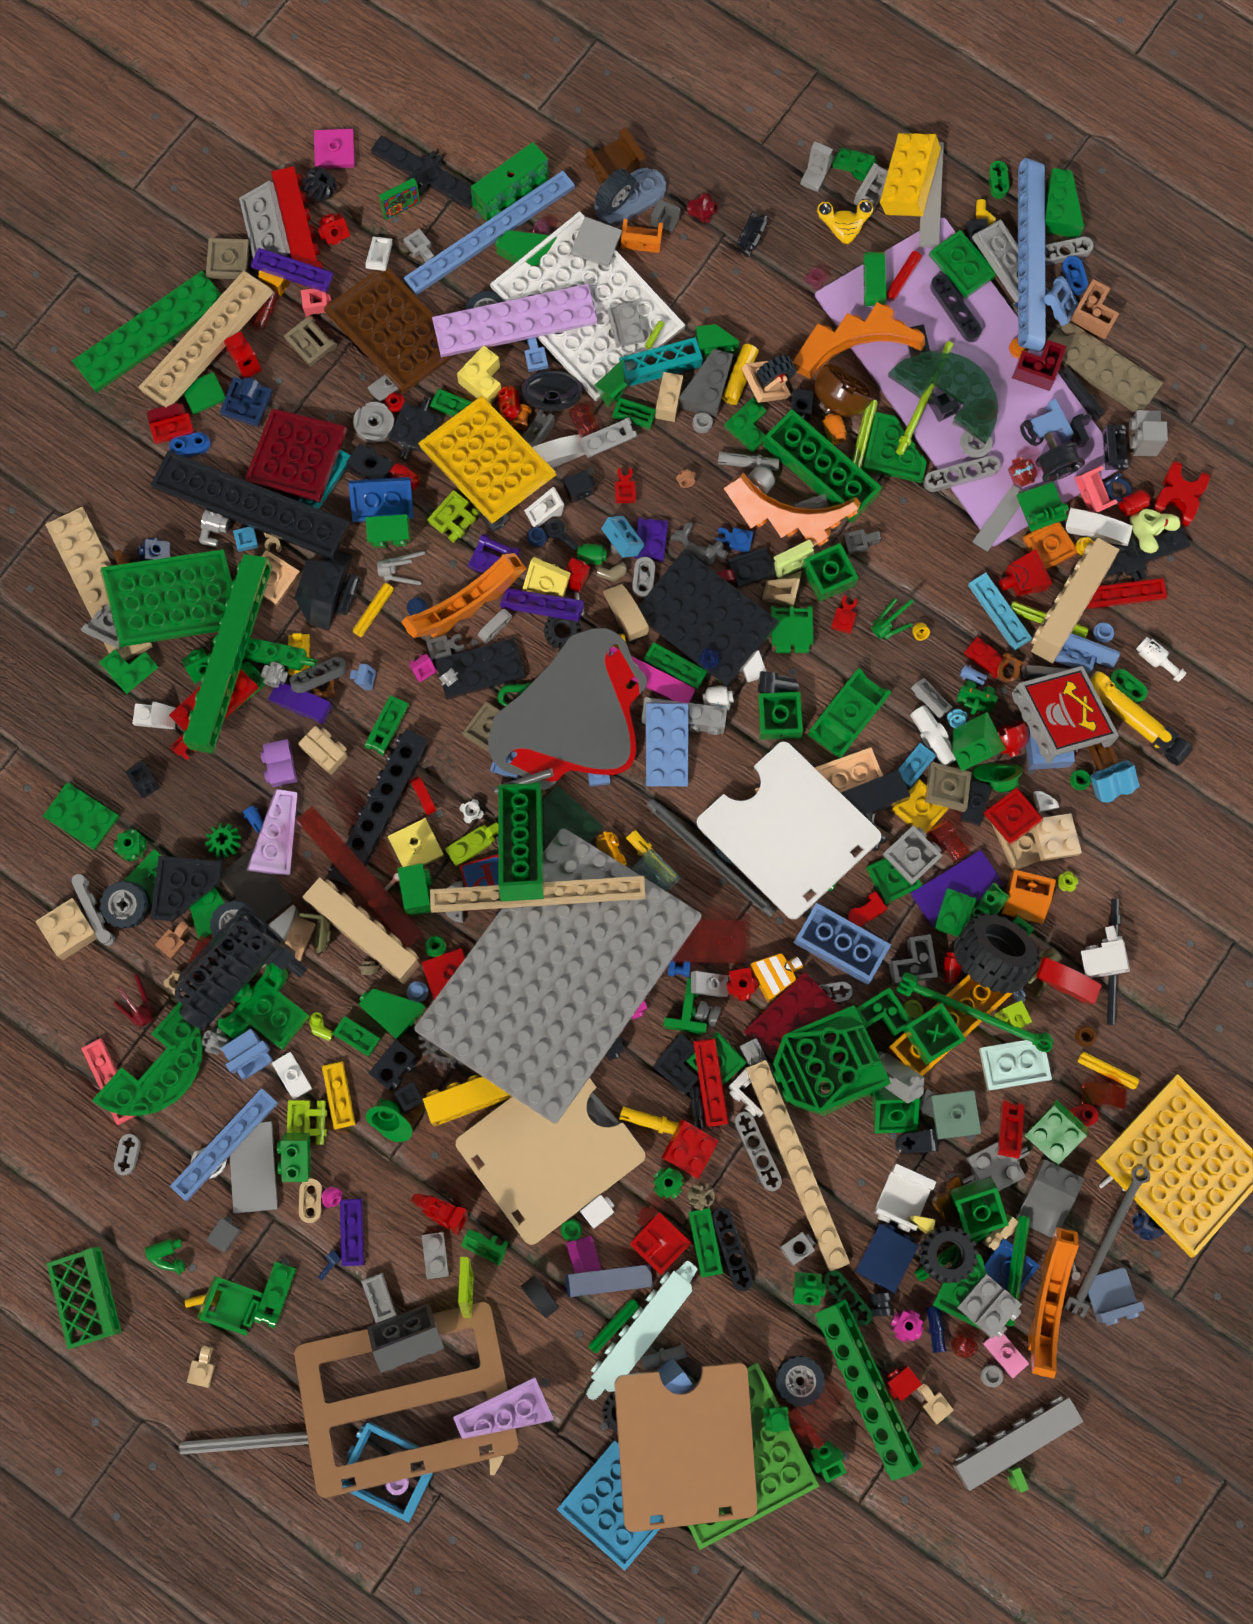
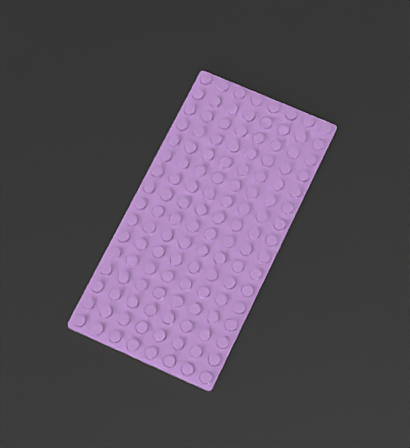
M940 218L939 245L956 233L945 218ZM920 231L884 251L886 291L911 252L918 251L922 255L920 262L895 301L890 302L886 299L885 304L893 309L895 320L903 321L907 327L924 324L933 360L932 364L912 368L907 345L894 342H871L854 346L851 349L902 421L908 426L946 342L950 341L954 344L931 394L934 393L937 397L946 393L950 401L956 399L959 404L957 411L959 415H962L969 404L974 406L982 399L991 400L997 405V417L993 422L983 424L973 416L972 409L967 415L963 426L957 427L952 425L955 415L938 422L927 403L913 432V436L937 470L979 459L978 457L971 458L969 455L964 454L960 447V438L967 429L979 427L985 429L990 434L992 448L983 457L995 456L999 459L1001 466L998 473L992 477L951 487V490L981 530L1012 485L1025 492L1051 483L1042 480V469L1037 467L1035 463L1038 457L1050 450L1044 437L1043 442L1038 446L1029 444L1021 434V423L1046 414L1045 408L1048 402L1054 399L1057 400L1069 425L1073 417L1079 414L1087 415L1088 413L1058 373L1050 391L1012 378L1019 358H1015L1010 354L1009 345L1012 340L1018 338V317L991 281L966 299L953 285L982 328L981 335L976 342H967L962 337L931 292L930 284L933 277L936 275H946L929 256V252L934 248L919 247ZM863 264L815 293V298L836 328H838L847 313L858 315L865 322L874 308L864 306ZM937 282V283H936V287L940 286V287L942 288V287H943V283H942V284H939V283ZM953 297L945 298L946 303L949 305L956 303ZM962 312L956 314L958 320L963 321L967 318ZM969 329V332H968V333H969V334L973 333V334L975 335L976 331H975V330H974V331H971V330ZM1029 349L1028 353L1041 356L1042 350L1036 352ZM1092 419L1088 425L1084 426L1089 440L1084 447L1077 450L1079 457L1084 459L1085 465L1075 473L1053 481L1063 504L1081 494L1074 479L1075 476L1095 467L1103 466V470L1098 473L1101 480H1104L1118 471L1105 470L1102 433ZM1024 426V429H1025L1026 434H1027V435L1029 436V438L1031 439V436L1028 434V431H1027L1026 427ZM1056 432L1052 433L1057 446L1063 445ZM1037 436L1035 442H1039V436ZM973 438L971 445H975L978 449L980 442ZM989 462L984 468L990 467L993 470L995 465H991ZM1031 464L1033 465V466H1032V469L1030 468V470L1028 469V470L1023 471V473L1021 472L1022 469H1027V467L1029 468V465H1030V467H1031ZM974 467L966 469L967 474L970 476L977 474V470ZM1019 469L1021 470V471H1020V475L1017 473V475L1013 476L1014 474H1016V470H1017L1018 472H1019ZM954 472L947 474V478L950 481L958 479L957 474ZM1021 507L1018 508L992 545L993 547L1028 527Z

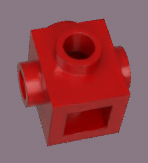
M341 213L335 215L327 214L322 217V220H319L320 227L317 228L319 235L328 244L336 245L341 243L342 239L350 237L346 222Z
M750 967L729 971V982H726L728 994H732L733 999L738 998L739 1001L750 1000L751 996L755 994V989H758L756 976L752 977ZM739 983L744 984L745 987H744V988L740 987V986H739Z

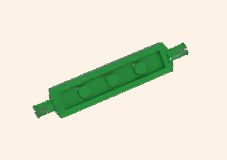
M212 638L211 646H214V638ZM253 638L249 639L243 658L269 665L270 662L282 664L285 668L301 671L304 665L316 667V664H318V659L307 657L305 649Z

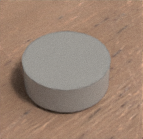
M706 412L697 413L693 417L692 422L694 430L698 433L710 431L713 423L712 417Z
M989 1364L982 1368L980 1379L988 1387H997L1003 1381V1372L998 1366Z

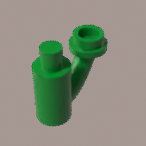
M169 1238L145 1247L148 1261L152 1262L156 1267L177 1272L178 1275L186 1271L182 1259H174V1263L162 1260V1257L173 1254L175 1249L183 1247L180 1238L173 1241Z

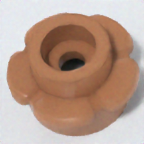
M685 469L677 475L676 480L681 487L688 488L695 484L696 474Z

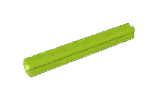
M875 399L864 411L852 462L861 469L878 406Z
M1013 601L1010 606L1016 615L1040 624L1043 623L1047 614L1016 601ZM1076 624L1071 633L1086 638L1088 628Z

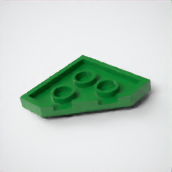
M876 412L863 470L922 483L926 460L919 454L913 441L910 446H907L903 455L897 454L896 450L900 444L899 439L905 432L899 425L900 422L896 416Z
M959 1249L949 1268L954 1267L958 1263L960 1257ZM978 1254L976 1255L978 1262L974 1264L973 1268L975 1270L973 1273H969V1277L962 1279L961 1282H942L932 1305L980 1329L957 1308L983 1276L987 1274L983 1259Z

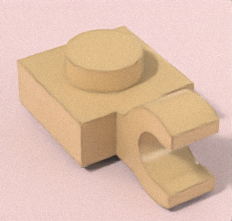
M202 1347L199 1361L192 1360L187 1383L210 1387L215 1368L214 1364L209 1363L213 1351L212 1347Z
M924 1383L917 1389L926 1400L921 1406L935 1424L941 1422L954 1411L940 1392L933 1395L932 1391Z

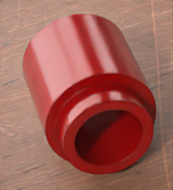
M396 463L389 472L388 476L391 478L410 477L412 491L419 485V476L404 464Z
M1140 489L1122 498V501L1119 502V509L1124 516H1132L1149 508L1151 498L1146 491Z

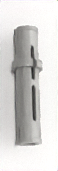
M719 451L718 465L749 468L761 466L778 471L779 458L762 457L761 454L751 456Z

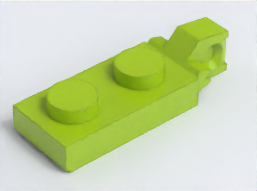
M497 822L488 828L486 825L478 827L445 849L456 868L492 845L495 841L494 836L498 834Z

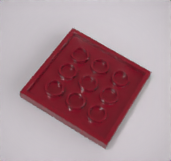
M271 409L245 481L265 489L321 502L347 428Z
M804 972L744 1033L751 1040L756 1038L763 1052L774 1062L785 1034L837 1013L842 1009ZM830 1034L827 1037V1043H833L836 1040V1034ZM807 1045L803 1053L805 1055L810 1054L813 1046ZM839 1053V1054L836 1056V1059H835L836 1062H837L845 1053ZM815 1065L812 1068V1073H820L822 1065Z

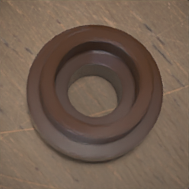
M1081 1026L1076 1030L1075 1040L1080 1046L1090 1047L1096 1042L1097 1035L1092 1027ZM1083 1033L1088 1034L1089 1038L1087 1041L1083 1040Z

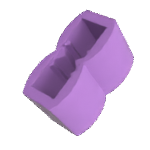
M288 739L263 744L264 750L260 751L262 762L267 764V770L264 771L266 782H270L272 787L296 783V770Z

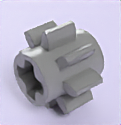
M270 662L269 666H264L261 677L265 678L264 683L266 685L279 687V684L284 685L288 673L284 672L285 667L282 664Z
M213 1027L212 1031L208 1030L205 1032L202 1044L206 1046L205 1051L219 1055V1051L223 1052L221 1048L229 1043V1037L225 1036L226 1033L221 1029Z

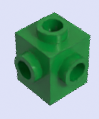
M203 648L194 650L187 657L181 659L194 684L201 681L202 675L206 672L208 666L207 661L210 653L206 654Z
M124 830V833L117 834V840L114 841V849L125 861H136L137 858H144L147 844L146 839L136 830Z
M670 1167L667 1170L662 1168L653 1176L656 1179L653 1181L655 1186L653 1190L660 1198L664 1196L668 1199L671 1196L674 1199L683 1191L680 1188L684 1184L681 1181L683 1176L676 1168L673 1171ZM666 1179L672 1180L673 1184L671 1187L665 1186L664 1181Z
M795 1272L793 1304L820 1306L821 1297H825L826 1284L822 1283L821 1274Z
M830 1440L811 1450L814 1458L811 1461L816 1473L821 1472L827 1483L847 1473L842 1463V1460L845 1458L840 1448H834Z

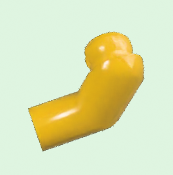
M979 199L976 202V219L987 218L988 226L996 222V218L986 210V200Z

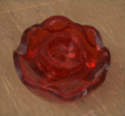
M963 1335L953 1337L950 1343L953 1352L963 1358H970L978 1349V1345L973 1338H965Z

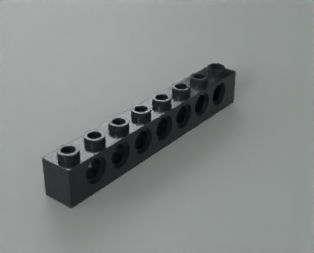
M405 729L403 734H399L395 743L397 747L394 752L391 751L386 759L388 763L386 768L380 770L376 779L378 783L375 789H370L367 795L368 802L366 806L360 808L357 815L359 819L356 825L353 824L348 831L349 838L346 844L342 843L338 851L339 857L337 861H333L329 867V878L353 891L430 745L427 738L408 729ZM404 750L412 751L411 756L408 758L402 757L401 754ZM395 768L403 770L399 776H393L392 771ZM391 786L393 791L390 794H383V788ZM377 804L383 805V810L379 813L373 812V807ZM366 823L374 824L371 831H364L363 826ZM357 841L364 842V846L360 850L353 849ZM347 860L354 861V866L350 869L344 868V863Z

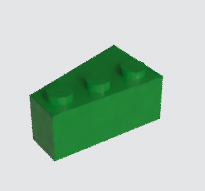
M1053 168L1048 178L1045 197V233L1079 238L1084 229L1073 172Z

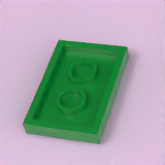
M961 230L929 252L930 258L965 299L997 276L988 261Z
M68 782L43 815L45 819L94 851L98 849L120 818L119 815Z

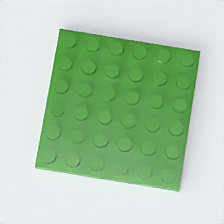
M758 1362L747 1367L757 1512L751 1518L688 1525L700 1550L819 1487L791 1428L790 1431H765L763 1408L777 1407L779 1404ZM731 1506L719 1508V1515L732 1513Z

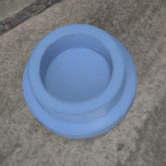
M1108 623L1097 624L1093 630L1094 638L1101 643L1109 642L1114 636L1113 627Z
M413 982L407 988V996L410 1000L421 1003L428 996V988L422 982Z

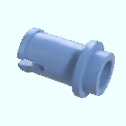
M964 665L959 674L963 680L967 679L975 682L980 687H982L984 680L987 678L986 674L971 668V665Z

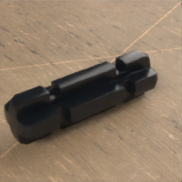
M691 1087L692 1125L698 1129H703L702 1099H700V1096H702L701 1087Z

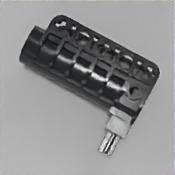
M246 908L240 909L180 973L178 985L175 988V997L181 1002L179 1014L193 1026L204 1030L265 964L269 966L273 963L282 971L287 967L299 978L305 974L308 968L295 958L296 951L287 945L284 939L272 927L251 910ZM247 914L249 916L248 920L240 918V915L245 916ZM181 990L186 993L184 996L180 995Z

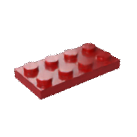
M241 669L224 720L259 688ZM201 686L169 714L170 718L183 731L188 728L190 722L189 715L191 710H194L196 693L200 691Z

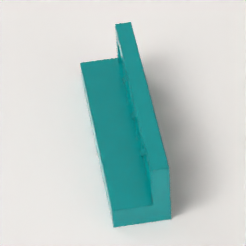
M695 337L621 357L619 362L623 359L624 382L627 384V388L663 377V372L678 374L700 368L703 358ZM693 344L695 353L688 355L682 352L685 346ZM667 351L676 353L675 358L671 360L664 358L663 355ZM648 356L657 358L656 363L652 365L645 363L644 360ZM633 361L638 364L636 369L627 371L626 362Z

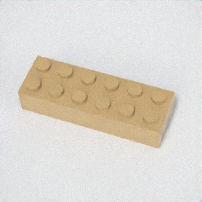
M1099 538L1096 539L1094 544L1089 543L1084 555L1075 566L1072 575L1067 579L1062 592L1060 591L1054 605L1046 614L1042 625L1040 624L1031 642L1034 644L1031 652L1051 663L1055 661L1110 569L1119 551L1118 548Z
M319 877L303 896L307 904L321 916H325L335 928L404 985L420 966L417 961L419 959L417 954L408 946L404 949L402 947L403 944L394 934L387 935L385 927L376 919L372 922L370 920L371 917L363 908L358 906L356 909L354 907L355 904L352 902L353 900L345 893L340 895L338 893L339 890L328 879L323 881Z

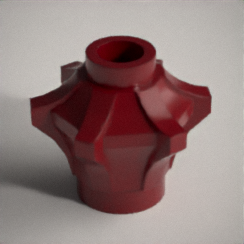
M702 193L700 197L689 200L687 204L688 215L697 217L702 223H710L711 216L717 214L718 211L717 202L711 199L710 193Z

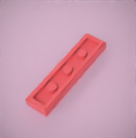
M100 1038L81 1049L100 1090H102L117 1073V1069L103 1039ZM112 1113L117 1125L136 1117Z

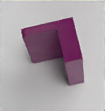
M591 1236L567 1243L575 1274L601 1270Z

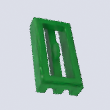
M619 397L612 418L619 420L630 418L632 424L651 429L656 409ZM620 405H624V406H627V407H630V408H633V409H636V410H640V411L649 413V414H651V415L648 416V415L639 413V412L634 411V410H629V409L620 407Z

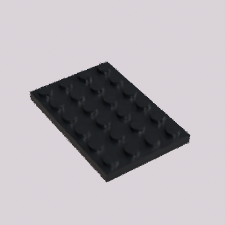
M685 549L638 606L648 626L726 687L731 685L780 624L773 616Z

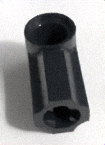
M760 671L757 692L787 693L798 691L799 683L797 678L779 676L775 672Z

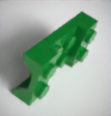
M858 667L809 730L808 736L839 759L842 758L892 692L888 689L880 688L870 681Z

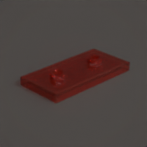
M700 920L671 962L746 963L745 921Z

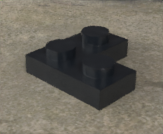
M680 1034L653 1065V1068L686 1095L698 1081L699 1077L684 1065L695 1049L694 1045Z

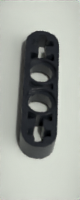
M936 275L930 284L931 292L962 337L967 342H976L982 332L980 324L948 278L944 275ZM937 282H938L939 284H942V283H943V287H942V288H941L940 286L936 287V283H937ZM953 297L956 303L949 305L946 303L945 298ZM962 312L967 318L963 321L958 320L956 314ZM969 329H970L971 331H974V330H975V331H976L975 335H974L973 333L969 334V333H968V332H969Z
M718 1208L712 1214V1221L732 1284L737 1290L746 1291L750 1289L753 1281L732 1215L728 1209ZM719 1211L727 1214L728 1218L725 1219L726 1226L731 1224L732 1229H725L719 1232L718 1228L723 1227L721 1221H716ZM726 1232L732 1233L735 1237L732 1245H726L722 1240ZM734 1253L739 1254L742 1258L741 1264L736 1267L732 1266L729 1262L730 1256ZM743 1266L746 1271H741L742 1276L748 1278L744 1288L736 1283L739 1280L738 1273L733 1275L732 1270L741 1269Z

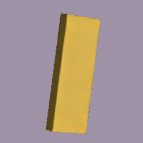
M341 1061L322 1066L334 1130L356 1125L344 1062Z

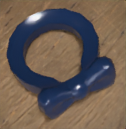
M1118 473L1103 484L1109 499H1116L1117 503L1122 501V498L1113 495L1112 483L1117 482L1125 486L1126 495L1124 497L1131 494V487L1127 481L1121 479V473Z

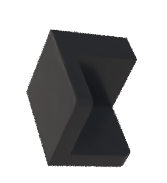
M933 393L929 396L927 402L938 422L955 415L959 409L957 400L950 401L946 393L937 397Z
M414 1082L394 1092L407 1114L424 1104L423 1098Z

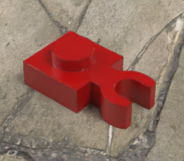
M618 468L617 477L620 481L615 482V504L636 503L635 481H630L633 476L632 468H629V474L626 476L622 475L621 468Z
M844 595L841 601L843 609L837 607L831 629L850 634L857 614L851 611L855 609L857 599H854L853 604L848 605L846 603L847 596Z

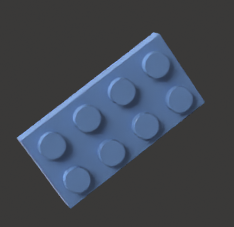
M646 702V786H688V703Z

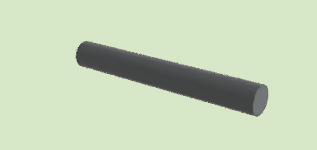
M550 768L501 785L534 783L552 777L554 773ZM498 786L494 787L496 795L498 794Z

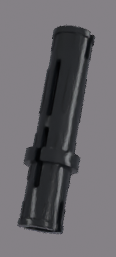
M1069 367L1063 370L1065 373L1060 372L1061 378L1080 400L1083 408H1086L1094 417L1095 421L1101 418L1100 415H1105L1106 412L1095 401L1096 397L1086 390Z

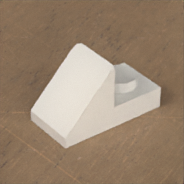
M552 487L524 511L532 526L539 527L552 516H561L564 503L556 489Z
M152 702V705L135 704L132 724L134 726L175 729L176 723L170 718L169 714L176 708L158 702Z

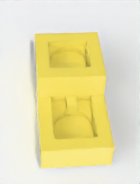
M919 1216L908 1217V1221L918 1226V1229L925 1234L932 1232L931 1230L934 1229V1219Z

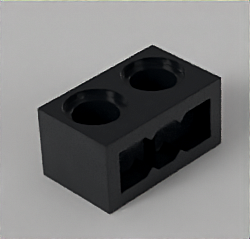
M395 1040L368 1074L389 1091L392 1089L396 1090L403 1082L401 1077L406 1071L410 1073L416 1066L417 1062L415 1060L417 1057ZM400 1053L407 1055V1060L403 1064L396 1063V1056ZM386 1070L393 1071V1078L389 1081L382 1079V1074Z

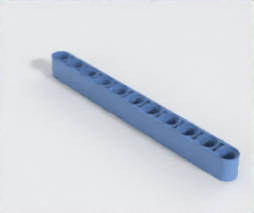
M1024 158L1018 168V344L1020 347L1039 352L1043 349L1046 339L1044 302L1045 167L1043 163Z

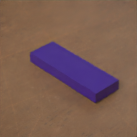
M362 1199L341 1200V1267L364 1265Z

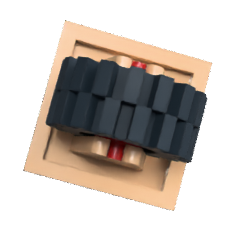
M781 355L773 360L748 363L742 367L758 403L787 399L791 395L785 382L788 381L787 379H791L797 370L790 356Z

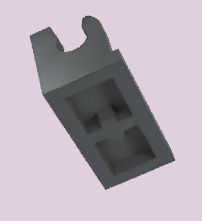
M539 410L528 429L522 435V438L531 447L542 444L555 425L554 415L549 413L546 416L543 410Z

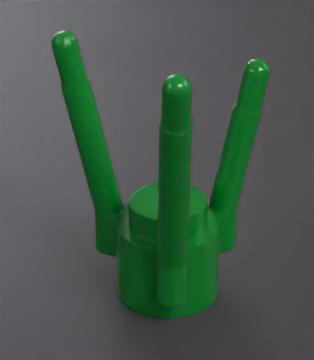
M894 598L882 614L872 623L871 630L880 640L882 638L887 640L892 635L912 627L913 624L908 623L895 630H890L893 628L890 622L914 602L913 599H910L886 619L884 617L897 602V598Z

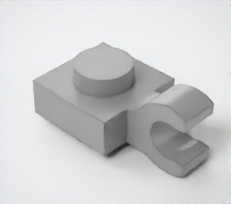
M420 229L403 239L404 244L415 257L421 254L425 262L434 257L433 253L429 250L431 242Z

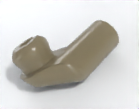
M618 563L610 570L599 566L596 576L616 581L626 574L627 566L624 563Z

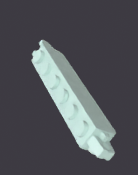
M687 1260L676 1272L673 1271L671 1274L667 1271L660 1280L662 1284L658 1291L653 1289L646 1298L649 1302L644 1309L639 1307L632 1316L635 1319L630 1327L627 1324L618 1334L621 1337L618 1343L614 1344L612 1342L605 1351V1354L608 1356L603 1362L598 1360L591 1369L594 1373L591 1378L594 1381L586 1393L589 1399L594 1401L605 1389L608 1392L615 1391L614 1382L616 1378L620 1375L629 1374L692 1292L690 1282L697 1271V1268Z

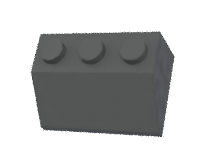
M430 1303L367 1327L372 1352L381 1373L444 1349Z

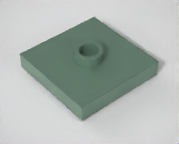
M974 1091L931 1096L937 1140L981 1134Z

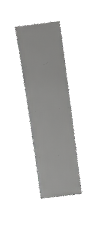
M1012 485L972 542L988 552L1020 507L1016 495L1024 491Z

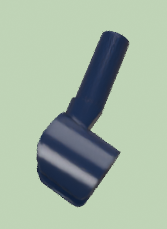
M336 1250L330 1252L325 1257L329 1264L326 1265L318 1276V1279L321 1281L329 1270L341 1261V1256Z

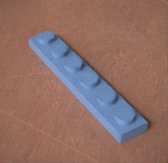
M261 1088L170 1187L187 1202L278 1103Z

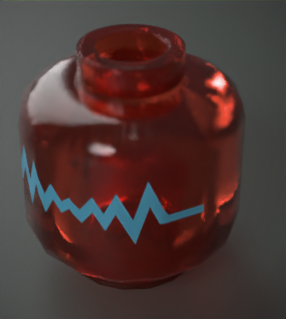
M1021 456L1012 460L1013 465L1009 466L1008 472L1014 485H1019L1021 488L1035 482L1034 478L1037 477L1038 473L1032 459H1024Z

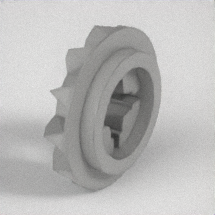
M972 427L962 434L960 447L964 454L969 455L971 458L978 457L980 459L991 450L992 438L985 429ZM973 438L980 442L978 449L975 445H971Z

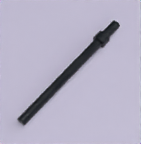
M1111 899V915L1108 916V924L1115 927L1116 936L1118 937L1119 925H1121V916L1119 915L1120 899ZM1117 974L1108 975L1107 1025L1114 1026L1116 1022Z

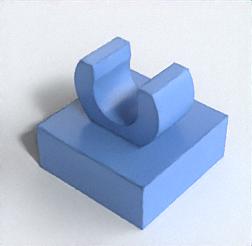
M360 664L358 671L351 670L350 679H355L354 682L364 690H372L376 670L367 664Z

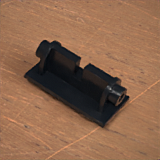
M753 211L736 243L747 256H750L751 252L756 249L761 236L760 233L763 232L768 224V217L762 214L758 217Z

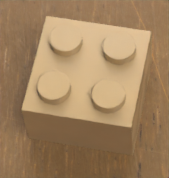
M73 898L35 921L56 956L62 960H65L98 939L87 915L80 904Z

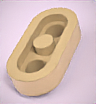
M309 1179L308 1182H302L300 1185L299 1216L306 1223L318 1221L322 1214V1185L315 1179ZM310 1186L315 1187V1192L313 1194L308 1193V1188ZM309 1208L314 1209L315 1213L313 1216H308L307 1210Z

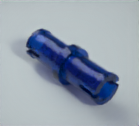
M937 1307L926 1308L929 1322L927 1330L931 1335L932 1352H947L943 1332L945 1331V1326H942L940 1309Z

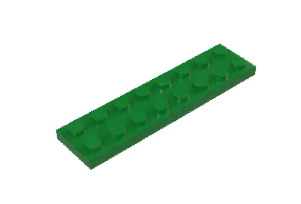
M200 271L77 356L72 362L93 390L98 393L193 327L217 301L221 293L205 273Z

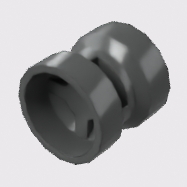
M701 1001L694 1021L699 1023L706 1022L708 1026L714 1028L721 1007H712L707 1002ZM709 1009H710L711 1012H710L709 1018L706 1019L707 1014H708Z

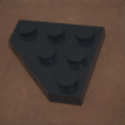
M158 856L150 919L174 922L220 884L223 863L219 861Z

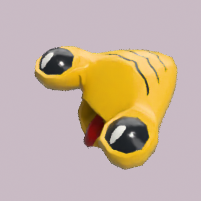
M862 200L857 205L855 214L851 211L834 213L833 206L829 202H822L817 207V213L842 243L848 245L856 238L864 222L872 215L873 205L868 200Z

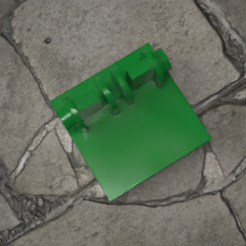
M1054 482L1016 495L1030 532L1068 519L1066 511L1069 510L1068 505L1061 502Z

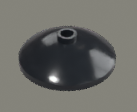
M543 371L525 380L522 386V395L528 404L539 410L561 411L570 408L580 400L582 385L571 374L561 371Z

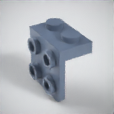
M1119 1268L1096 1275L1088 1296L1098 1323H1105L1106 1326L1119 1323L1118 1318L1125 1316L1127 1319L1140 1316L1139 1312L1145 1310L1143 1302L1136 1301L1126 1269Z

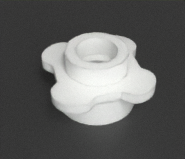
M476 799L460 806V811L463 812L466 823H471L472 820L477 818L481 819L484 815L483 811L479 808V801Z

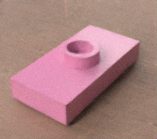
M1004 1333L999 1338L997 1336L994 1338L989 1337L982 1343L1011 1378H1014L1029 1365Z

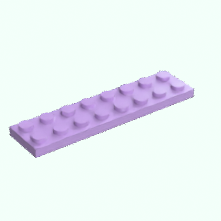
M588 284L432 317L441 358L479 350L482 346L488 348L597 324Z

